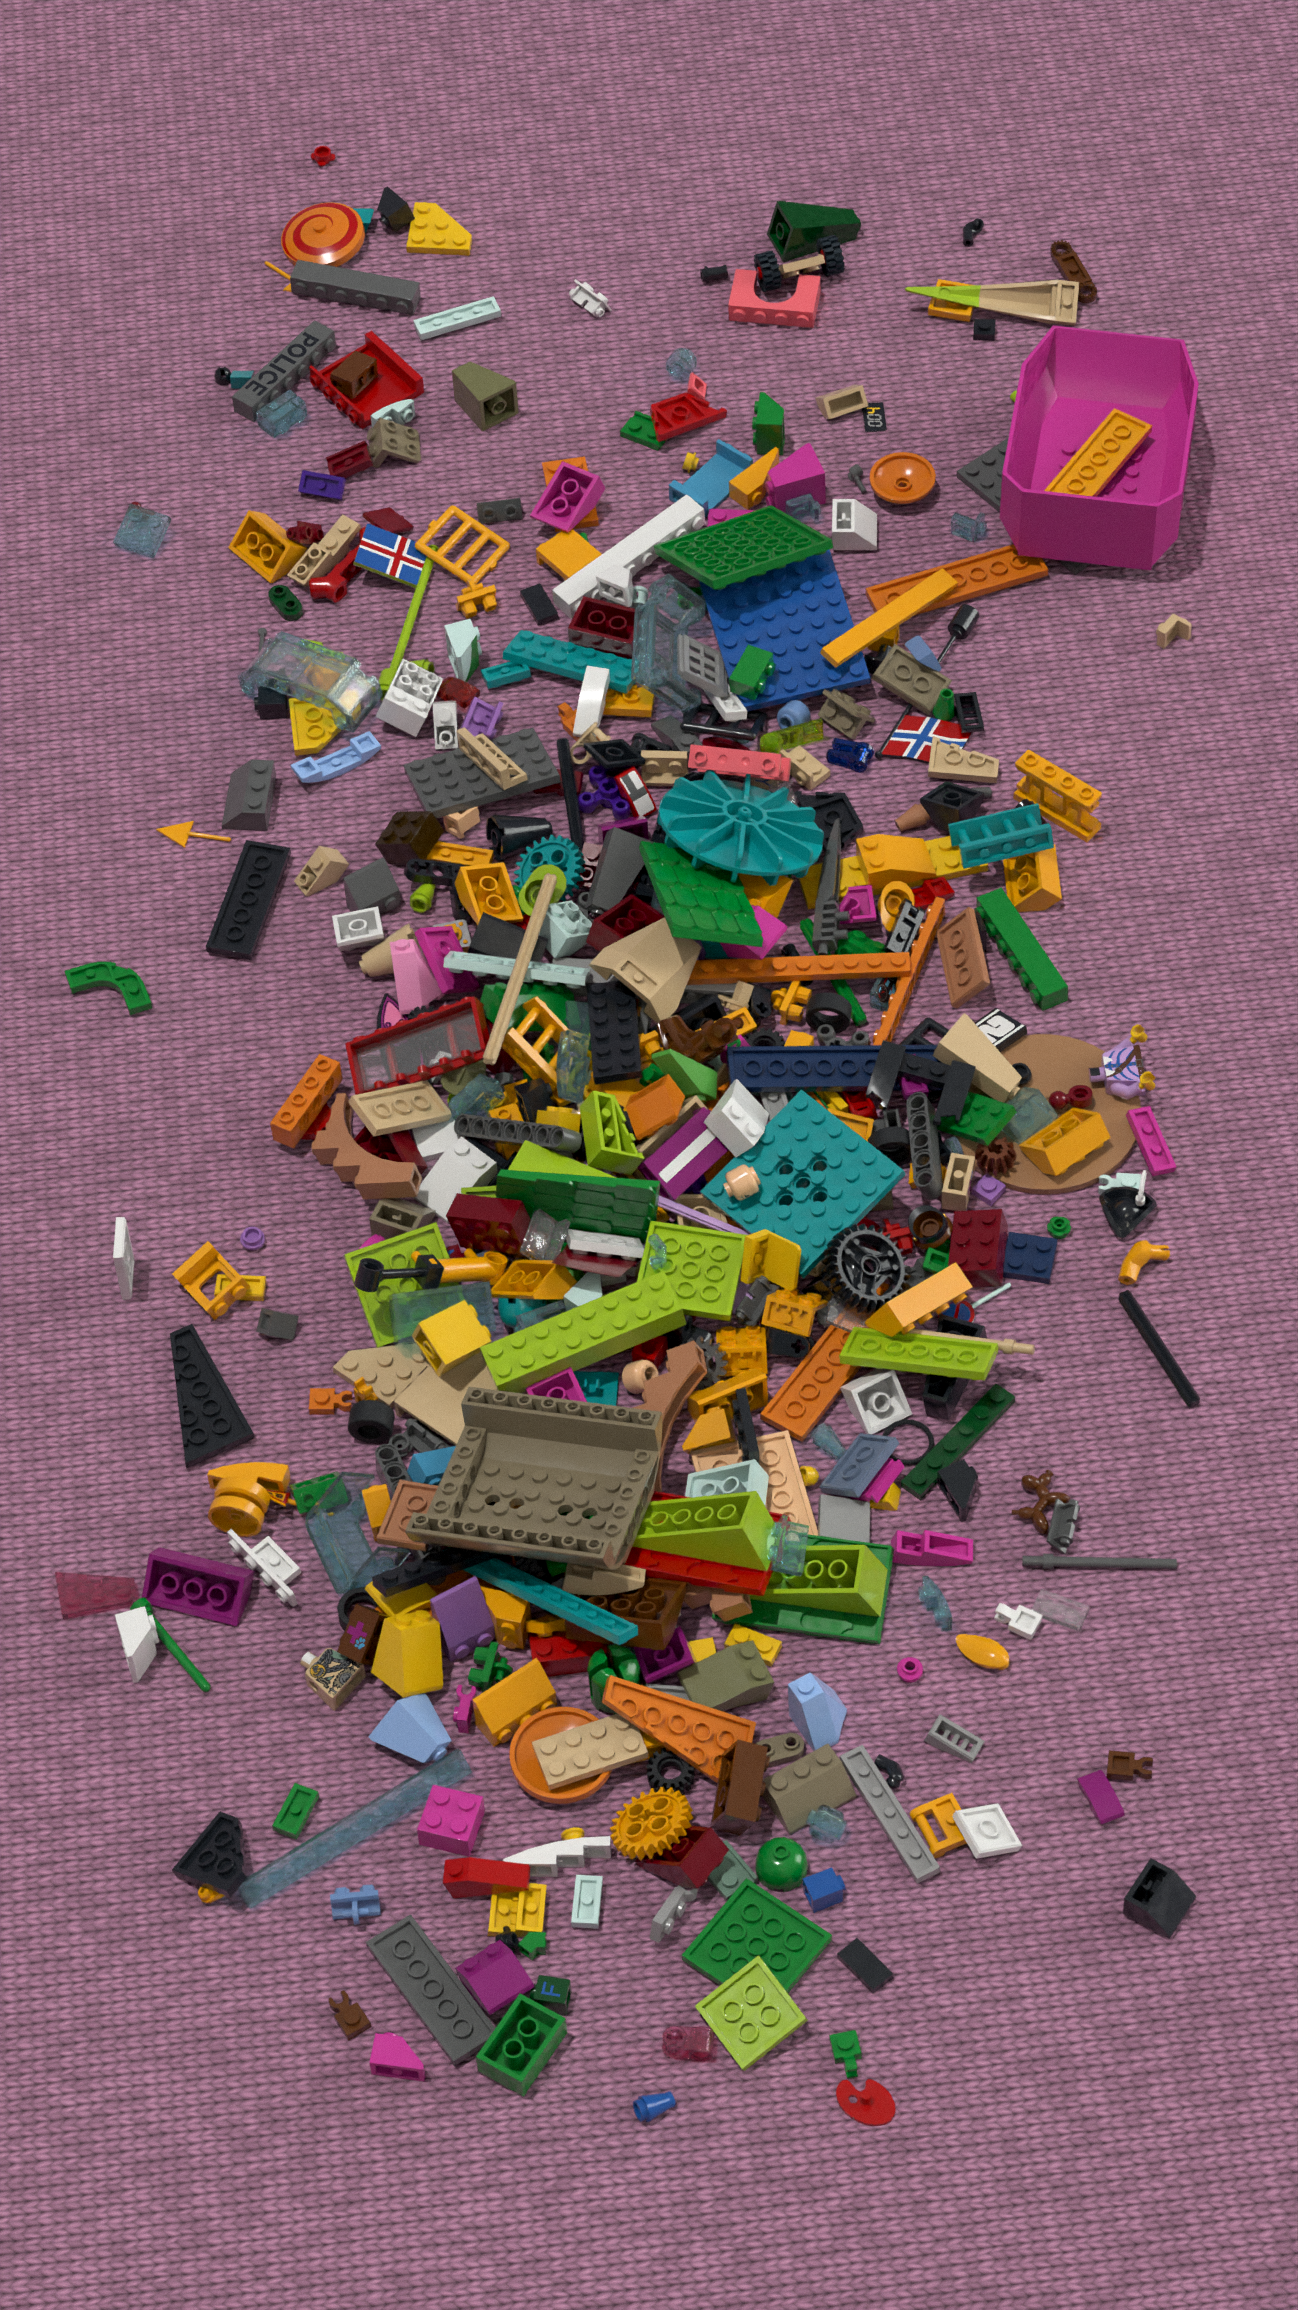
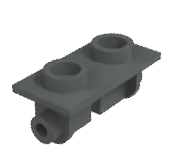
M520 498L480 502L476 505L478 521L481 524L522 519Z
M762 1275L756 1278L748 1291L753 1297L752 1300L745 1296L735 1310V1317L738 1319L737 1323L754 1327L764 1312L767 1295L776 1292L779 1286L768 1284L769 1280Z
M410 1418L406 1421L405 1426L407 1430L402 1434L409 1438L412 1447L418 1452L422 1453L450 1447L419 1420Z
M1057 1498L1046 1542L1061 1553L1066 1554L1067 1547L1073 1543L1075 1524L1072 1522L1076 1521L1080 1506L1077 1500L1071 1499L1068 1503H1063Z

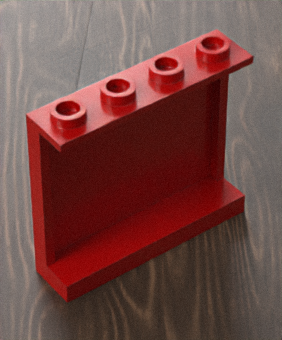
M373 331L364 334L366 344L354 351L377 359L378 376L354 399L341 393L331 384L330 380L332 371L353 352L320 371H317L312 365L309 367V380L312 386L318 388L327 400H331L340 412L343 411L353 424L356 423L361 429L371 425L370 415L376 411L402 400H413L424 393L423 377Z

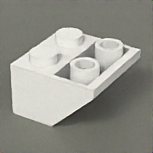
M833 499L832 550H877V514L856 499Z

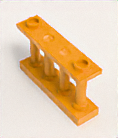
M536 996L522 1005L528 1014L516 1030L512 1027L506 1031L501 1047L533 1080L542 1078L545 1084L549 1083L553 1096L550 1098L559 1107H563L573 1102L578 1096L572 1089V1086L583 1071L593 1070L592 1054L547 1007L546 1003ZM536 1020L544 1029V1032L534 1045L531 1046L523 1038V1035ZM552 1037L561 1048L551 1061L547 1063L539 1053ZM568 1054L577 1065L564 1081L555 1070Z

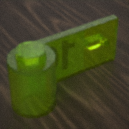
M822 718L764 734L760 739V752L779 754V751L782 749L786 750L822 740Z

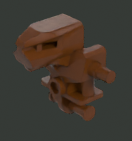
M674 1015L661 1020L656 1026L659 1041L664 1050L672 1049L698 1063H702L706 1060L712 1061L726 1050V1046L729 1043L738 1039L736 1035L737 1029H741L744 1022L740 1017H736L733 1020L721 1018L716 1022L709 1020L700 1027L701 1030L693 1031L687 1027L680 1015Z

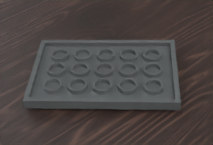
M534 728L522 729L519 732L501 735L490 740L527 774L528 780L506 790L497 785L460 748L442 754H435L425 759L414 760L403 765L404 772L424 811H431L435 818L560 783V775Z

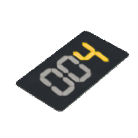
M883 402L868 403L867 407L862 408L865 432L887 430Z

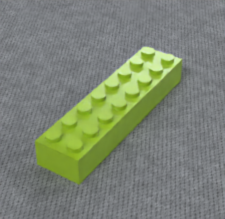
M662 1271L480 1347V1350L496 1389L499 1391L523 1393L527 1391L526 1387L571 1367L574 1372L686 1325V1320L665 1272Z

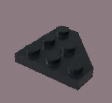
M220 1811L174 1866L172 1871L175 1876L231 1898L247 1878L243 1829L239 1819Z

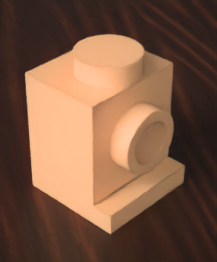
M478 807L443 816L445 831L462 839L464 832L480 822Z

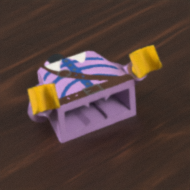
M1137 1024L1132 1027V1037L1128 1036L1117 1046L1102 1054L1101 1067L1089 1068L1090 1082L1104 1081L1105 1091L1109 1095L1131 1099L1134 1096H1144L1146 1089L1151 1091L1155 1088L1153 1080L1156 1077L1151 1072L1144 1071L1140 1046L1136 1045L1137 1041L1143 1043L1147 1040V1034L1143 1032L1144 1028L1141 1025Z

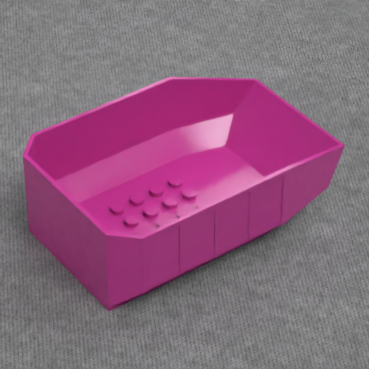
M1053 325L1025 359L1021 366L1002 472L999 517L1014 543L1018 555L1151 570L1155 562L1177 540L1194 432L1199 386L1184 340ZM1114 408L1152 425V432L1097 497L1044 491Z

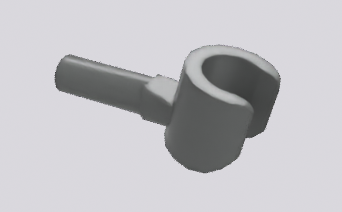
M855 464L849 468L848 478L850 481H855L861 493L864 494L867 490L859 478L863 475V471L858 464Z

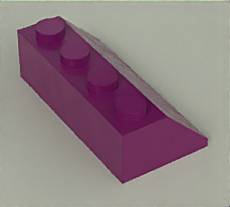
M159 1547L149 1553L142 1598H147L151 1605L238 1626L251 1595L255 1571Z

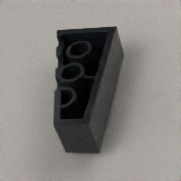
M939 1314L936 1332L987 1339L985 1326ZM933 1374L927 1375L922 1395L926 1414L949 1420L970 1379L951 1378Z

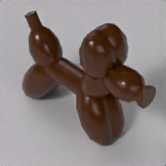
M1046 1470L1039 1478L1032 1475H1024L1022 1477V1487L1029 1492H1036L1039 1501L1033 1508L1023 1507L1019 1510H1012V1515H1018L1025 1520L1032 1519L1035 1529L1043 1535L1048 1533L1049 1525L1047 1518L1042 1513L1047 1506L1054 1507L1057 1498L1063 1503H1068L1070 1497L1065 1493L1049 1492L1047 1486L1054 1475L1050 1470Z

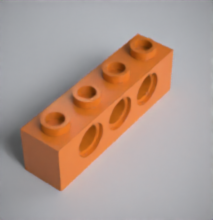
M321 1054L317 1056L270 1122L274 1141L293 1149L343 1080L340 1062Z

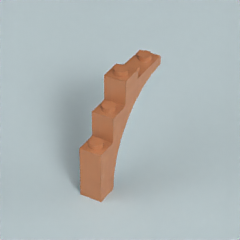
M337 1093L335 1102L331 1106V1116L329 1122L326 1123V1130L317 1131L315 1141L312 1142V1153L316 1156L320 1165L333 1164V1169L337 1172L341 1182L354 1181L355 1188L363 1199L417 1197L422 1177L415 1163L381 1159L360 1147L352 1137L351 1121L353 1108L348 1103L349 1098L346 1093Z

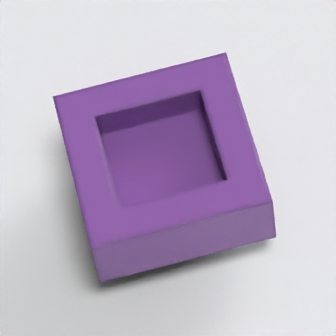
M986 1174L972 1188V1195L992 1206L1006 1191V1185L991 1175Z

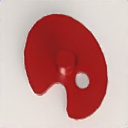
M847 2079L842 2080L837 2086L836 2098L840 2108L847 2116L858 2123L869 2126H882L894 2118L896 2113L895 2102L890 2092L878 2082L872 2079L866 2080L865 2089L862 2091L855 2089ZM849 2097H855L857 2102L851 2103Z

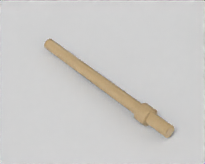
M913 1329L909 1332L998 1343V1350L1003 1351L1004 1354L1014 1355V1353L1034 1355L1035 1345L1016 1343V1340L1012 1339L1001 1341Z

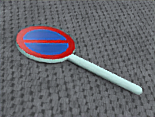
M1011 1283L1003 1285L973 1304H969L964 1300L957 1305L951 1302L949 1304L950 1308L941 1314L973 1323L975 1319L974 1308L1010 1288Z

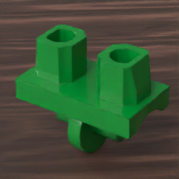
M491 1642L489 1648L476 1647L474 1664L485 1666L483 1670L471 1668L468 1682L469 1685L480 1687L482 1693L492 1687L495 1676V1682L498 1683L513 1673V1668L507 1664V1658L502 1657L499 1662L500 1653L497 1652L499 1646L497 1642Z

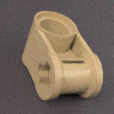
M596 721L572 745L570 752L573 762L583 764L591 758L587 753L583 759H578L574 756L573 751L577 747H583L584 743L599 742L592 733L600 741L611 739L609 735L606 736L597 727L598 723Z

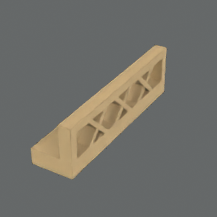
M465 727L456 730L460 750L503 790L528 780L527 774L483 733L474 737Z

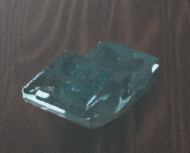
M922 1576V1587H918L920 1602H925L927 1611H933L935 1623L940 1622L942 1632L952 1630V1615L943 1593L928 1576Z

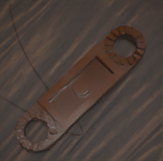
M1059 240L1051 245L1050 255L1065 281L1079 282L1078 301L1081 303H1092L1097 298V287L1093 284L1078 255L1074 252L1069 242H1063V240L1061 242ZM1063 249L1065 250V253L1063 252L1061 254V252L1059 253L1057 252V250ZM1084 291L1091 292L1090 295L1088 294V296L1087 294H1085V296L1084 294H1082V292Z

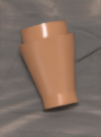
M915 803L904 814L895 819L894 822L898 830L902 832L926 824V821L930 820V816L921 803L918 805Z

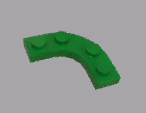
M94 962L64 971L72 994L93 987L107 986L120 992L130 1015L152 1009L151 1000L142 979L130 968L125 969L116 966L114 962Z

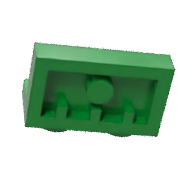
M338 1471L289 1485L300 1514L347 1500L342 1477Z

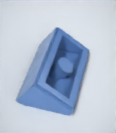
M917 635L905 643V646L918 662L938 672L941 670V666L934 653L920 636Z

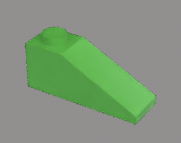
M672 1049L652 1054V1060L665 1075L669 1074L685 1095V1098L688 1099L697 1095L703 1104L716 1099V1071Z

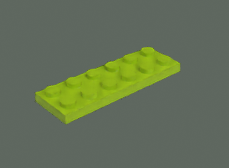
M853 1327L839 1358L840 1364L852 1366H866L876 1369H891L901 1372L908 1371L925 1375L933 1374L951 1378L958 1377L985 1381L998 1354V1343L913 1333L903 1335L901 1332L891 1337L874 1329Z

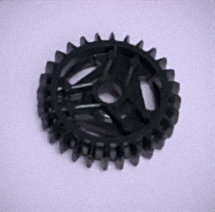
M855 1224L849 1228H844L828 1242L827 1248L823 1252L826 1257L821 1260V1263L826 1265L822 1268L821 1272L828 1275L823 1281H829L831 1284L827 1290L834 1289L836 1292L833 1298L840 1297L842 1299L841 1305L847 1302L849 1310L856 1307L857 1313L865 1310L867 1315L872 1312L875 1313L885 1303L904 1293V1290L909 1286L906 1281L910 1278V1275L905 1273L909 1270L910 1266L904 1265L908 1257H902L900 1254L904 1248L898 1249L895 1246L898 1240L892 1242L889 1239L891 1233L884 1236L882 1234L883 1229L880 1228L875 1231L874 1225L867 1228L865 1224L860 1226ZM859 1243L867 1244L875 1250L863 1247ZM864 1261L872 1264L873 1273H869L864 1269ZM888 1279L890 1281L888 1289L882 1296H879L876 1290Z

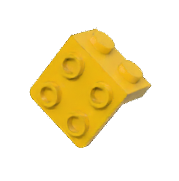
M766 1229L745 1236L740 1281L750 1284L762 1275L790 1291L795 1290L798 1283L801 1247Z

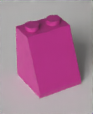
M810 443L805 444L768 471V481L765 482L768 497H766L767 506L772 505L782 512L790 514L826 503L825 471Z

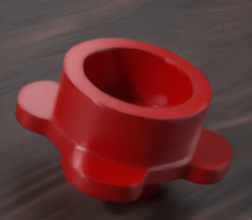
M319 146L311 154V159L315 160L318 166H325L336 158L335 154H331V150L327 146Z

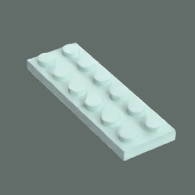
M449 951L444 958L443 967L449 968V971L453 973H463V970L473 971L472 974L477 976H487V973L496 974V978L510 979L516 959ZM530 961L523 982H534V979L543 980V984L557 985V982L567 983L566 986L570 988H581V985L585 986L590 977V969Z

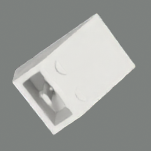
M402 659L375 717L416 737L428 715L443 678Z

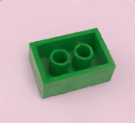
M520 1993L477 2054L478 2072L524 2097L566 2036V2018Z

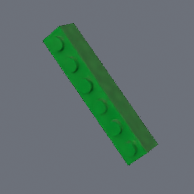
M1002 887L976 897L975 913H980L987 934L995 939L999 952L1005 954L1009 967L1017 972L1021 985L1027 987L1033 1003L1038 1004L1041 1010L1044 1011L1068 1001V985Z

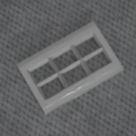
M679 634L677 636V674L680 675V678L718 697H726L728 694L727 674L720 652L685 634L683 636Z

